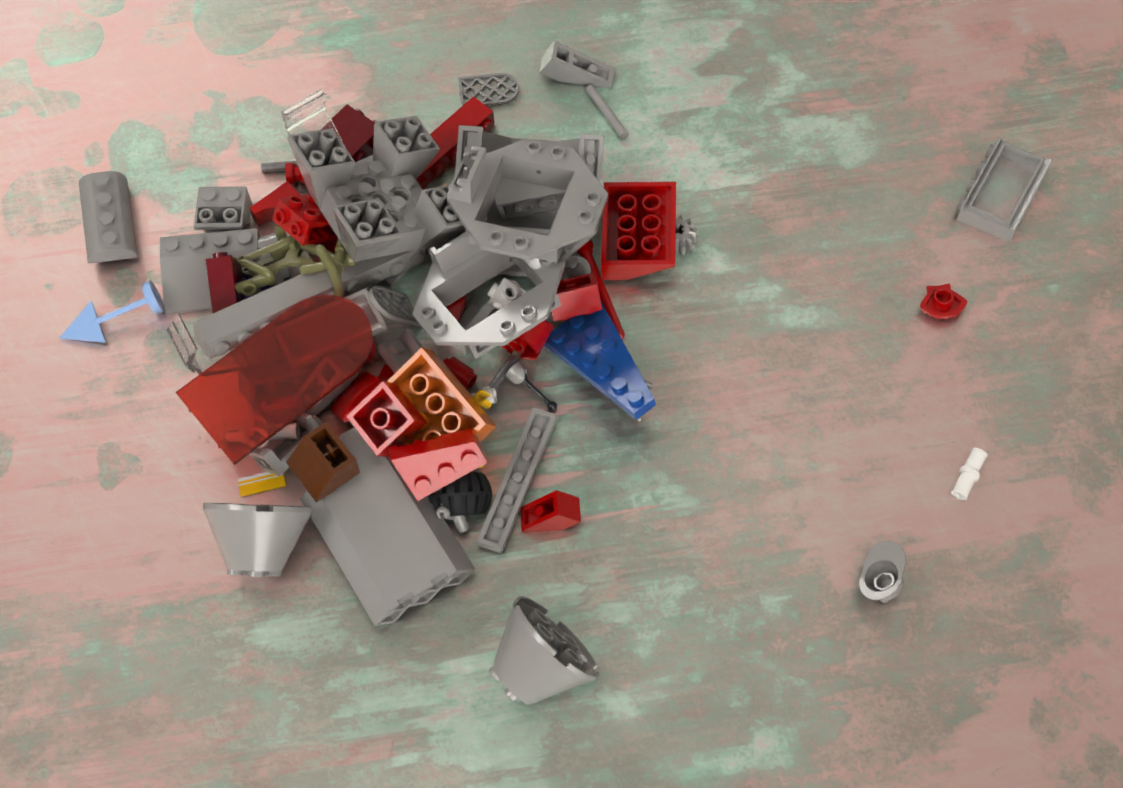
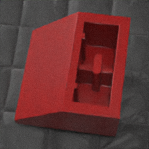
M593 272L560 280L556 293L561 306L551 311L553 321H565L574 316L590 315L595 311L602 310L598 285Z

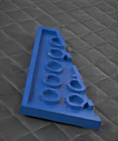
M601 302L602 310L595 311L590 315L583 314L571 317L554 329L544 346L637 420L656 406V403Z

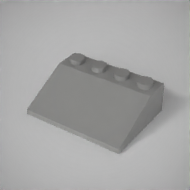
M258 229L160 237V266L165 314L211 311L206 259L213 258L212 254L227 252L228 255H233V257L237 258L240 255H247L258 250V239L260 238ZM257 288V291L254 295L262 292V290L260 288Z

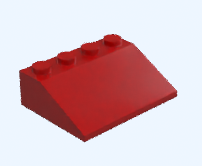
M604 182V189L608 193V199L602 216V279L628 280L675 267L676 182Z

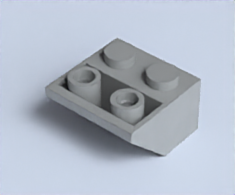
M199 187L194 229H244L250 223L251 212L249 208L252 206L247 187Z

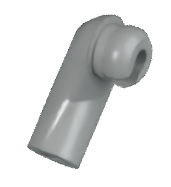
M441 503V506L436 510V515L439 519L453 520L458 533H463L470 529L465 515L450 516L449 509L442 506Z

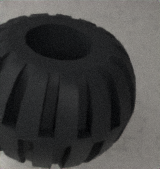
M470 472L428 495V499L433 504L435 510L442 503V506L449 509L450 516L484 514L488 510L492 499V489L484 473Z

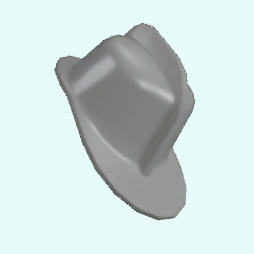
M890 540L881 541L868 551L859 583L861 593L866 598L888 603L889 600L897 597L902 591L906 555L898 543Z

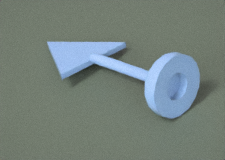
M149 280L142 285L145 298L101 317H97L93 302L90 301L59 338L106 343L100 323L147 303L154 313L160 314L165 311L162 298L154 283Z

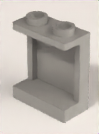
M300 412L291 414L300 425L299 439H285L273 450L264 447L259 449L252 448L248 451L249 454L264 471L280 476L289 468L286 462L302 438L323 424L314 414L312 416Z

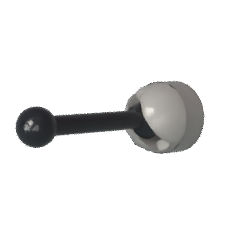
M520 362L515 363L508 370L506 377L514 384L524 383L547 404L548 410L555 411L557 409L556 402L550 401L527 380L528 371Z

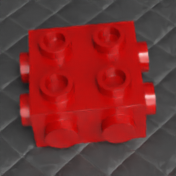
M310 193L278 199L272 220L301 245L305 246L338 239Z

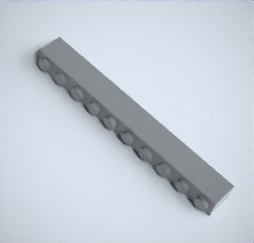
M426 248L358 261L355 266L351 267L350 265L344 266L340 276L344 287V297L370 285L378 284L381 280L397 275L409 267L419 265L426 260ZM328 271L298 275L193 322L195 340L207 357L212 359L216 356L224 355L229 350L240 345H245L257 337L269 334L275 328L334 303V288Z

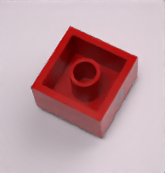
M386 381L381 382L346 416L373 452L381 457H390L389 446H403L427 424L426 420L396 383Z

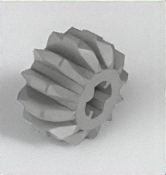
M681 215L676 219V252L683 256L685 250L692 251L693 245L696 244L697 228L696 225H691L690 218L683 220Z

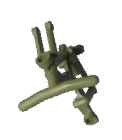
M279 225L274 227L278 239L277 242L247 255L237 257L238 264L243 266L241 269L242 275L252 277V279L235 283L238 294L243 293L246 296H252L256 293L257 288L267 285L274 286L276 284L275 275L281 269L289 266H300L299 271L303 275L328 271L334 288L335 302L344 298V287L340 277L344 266L350 265L351 267L356 265V262H353L339 238L335 247V253L326 250L321 244L301 245L291 235L287 237L285 230ZM303 251L309 252L319 257L322 262L314 263L311 258L300 257ZM270 253V256H268V257H266V258H264V259H261V260H259V261H257V262H254V261H253V260H255V259H257V258H259V257H262V256H264V255Z

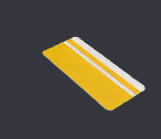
M264 472L237 480L241 497L286 486L284 473L278 476Z

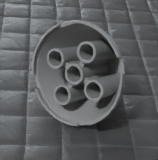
M203 503V510L226 564L227 575H243L244 573L252 577H265V575L282 576V570L312 514V507Z
M519 596L513 603L493 666L489 669L490 674L507 687L504 690L506 695L515 702L521 699L525 704L530 705L594 681L600 675L599 672L595 674L594 671L598 665L582 642L561 621L556 624L545 615L548 612L546 608L525 596Z

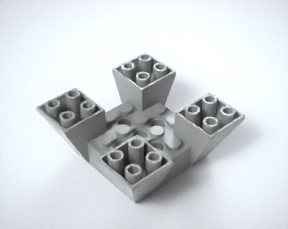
M417 116L375 122L373 161L355 164V161L333 128L288 135V142L310 195L353 262L436 246L466 231V228L447 202L449 185L423 190L416 181L417 177L440 149Z

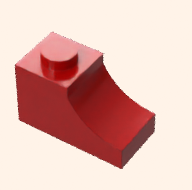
M286 181L249 208L254 222L259 227L272 222L278 199L299 196L301 194Z

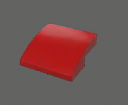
M367 371L359 375L334 402L331 408L333 415L345 423L349 421L346 416L381 383L380 379Z

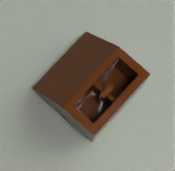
M327 422L306 434L286 462L316 503L360 473L356 459Z

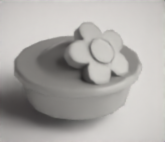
M571 256L565 260L562 278L567 279L591 273L590 264L581 256Z

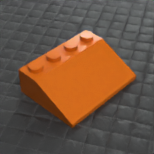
M421 347L387 381L396 383L427 422L404 445L413 444L414 441L421 439L422 441L439 438V435L472 429L481 442L497 427L432 350Z

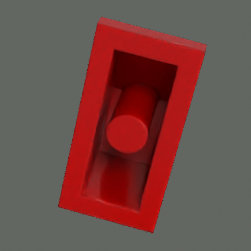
M558 490L521 507L522 532L525 533L559 531L581 522L579 497Z

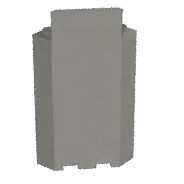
M354 427L338 437L356 459L360 473L317 503L308 491L302 495L300 500L304 507H312L311 519L373 624L380 626L395 623L408 607L428 604L441 588L460 585L475 567L445 520L437 517L436 510L433 504L430 503L428 496L417 501L390 460V457L377 456Z

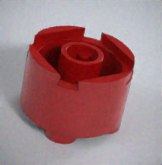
M544 320L510 343L500 347L510 354L513 351L521 353V359L536 360L553 329V325Z

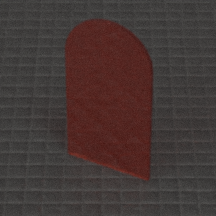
M336 295L309 297L290 307L175 393L187 406L188 411L196 417L217 443L218 448L222 449L230 461L236 465L360 370L372 348L373 333L370 322L364 310L346 298Z

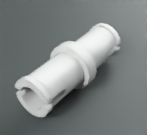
M980 448L971 449L965 466H961L958 472L960 476L951 492L957 499L966 500L974 482L979 480V471L985 458L988 456Z

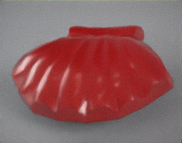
M950 284L926 286L927 295L922 300L920 308L923 313L929 314V316L936 319H949L950 317L955 318L960 314L968 302L964 297L951 290Z

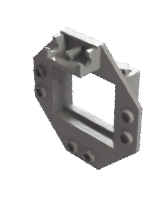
M525 138L487 154L486 148L473 146L471 152L477 156L464 152L462 162L452 184L448 187L447 202L466 228V232L469 233L470 244L477 245L481 250L526 260L537 258L558 263L564 246L595 234L608 199V193L573 148ZM503 177L566 190L548 236L484 222Z
M465 232L438 250L434 246L429 249L433 262L412 315L436 345H464L471 355L477 359L496 346H505L546 320L551 311L561 306L556 292L565 267V261L561 256L558 263L537 258L526 260L481 250L477 245L469 243V233ZM516 263L536 287L465 331L446 307Z

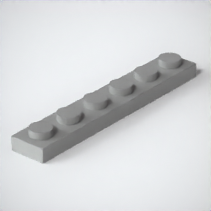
M535 407L532 408L477 539V546L502 554L557 421V414Z

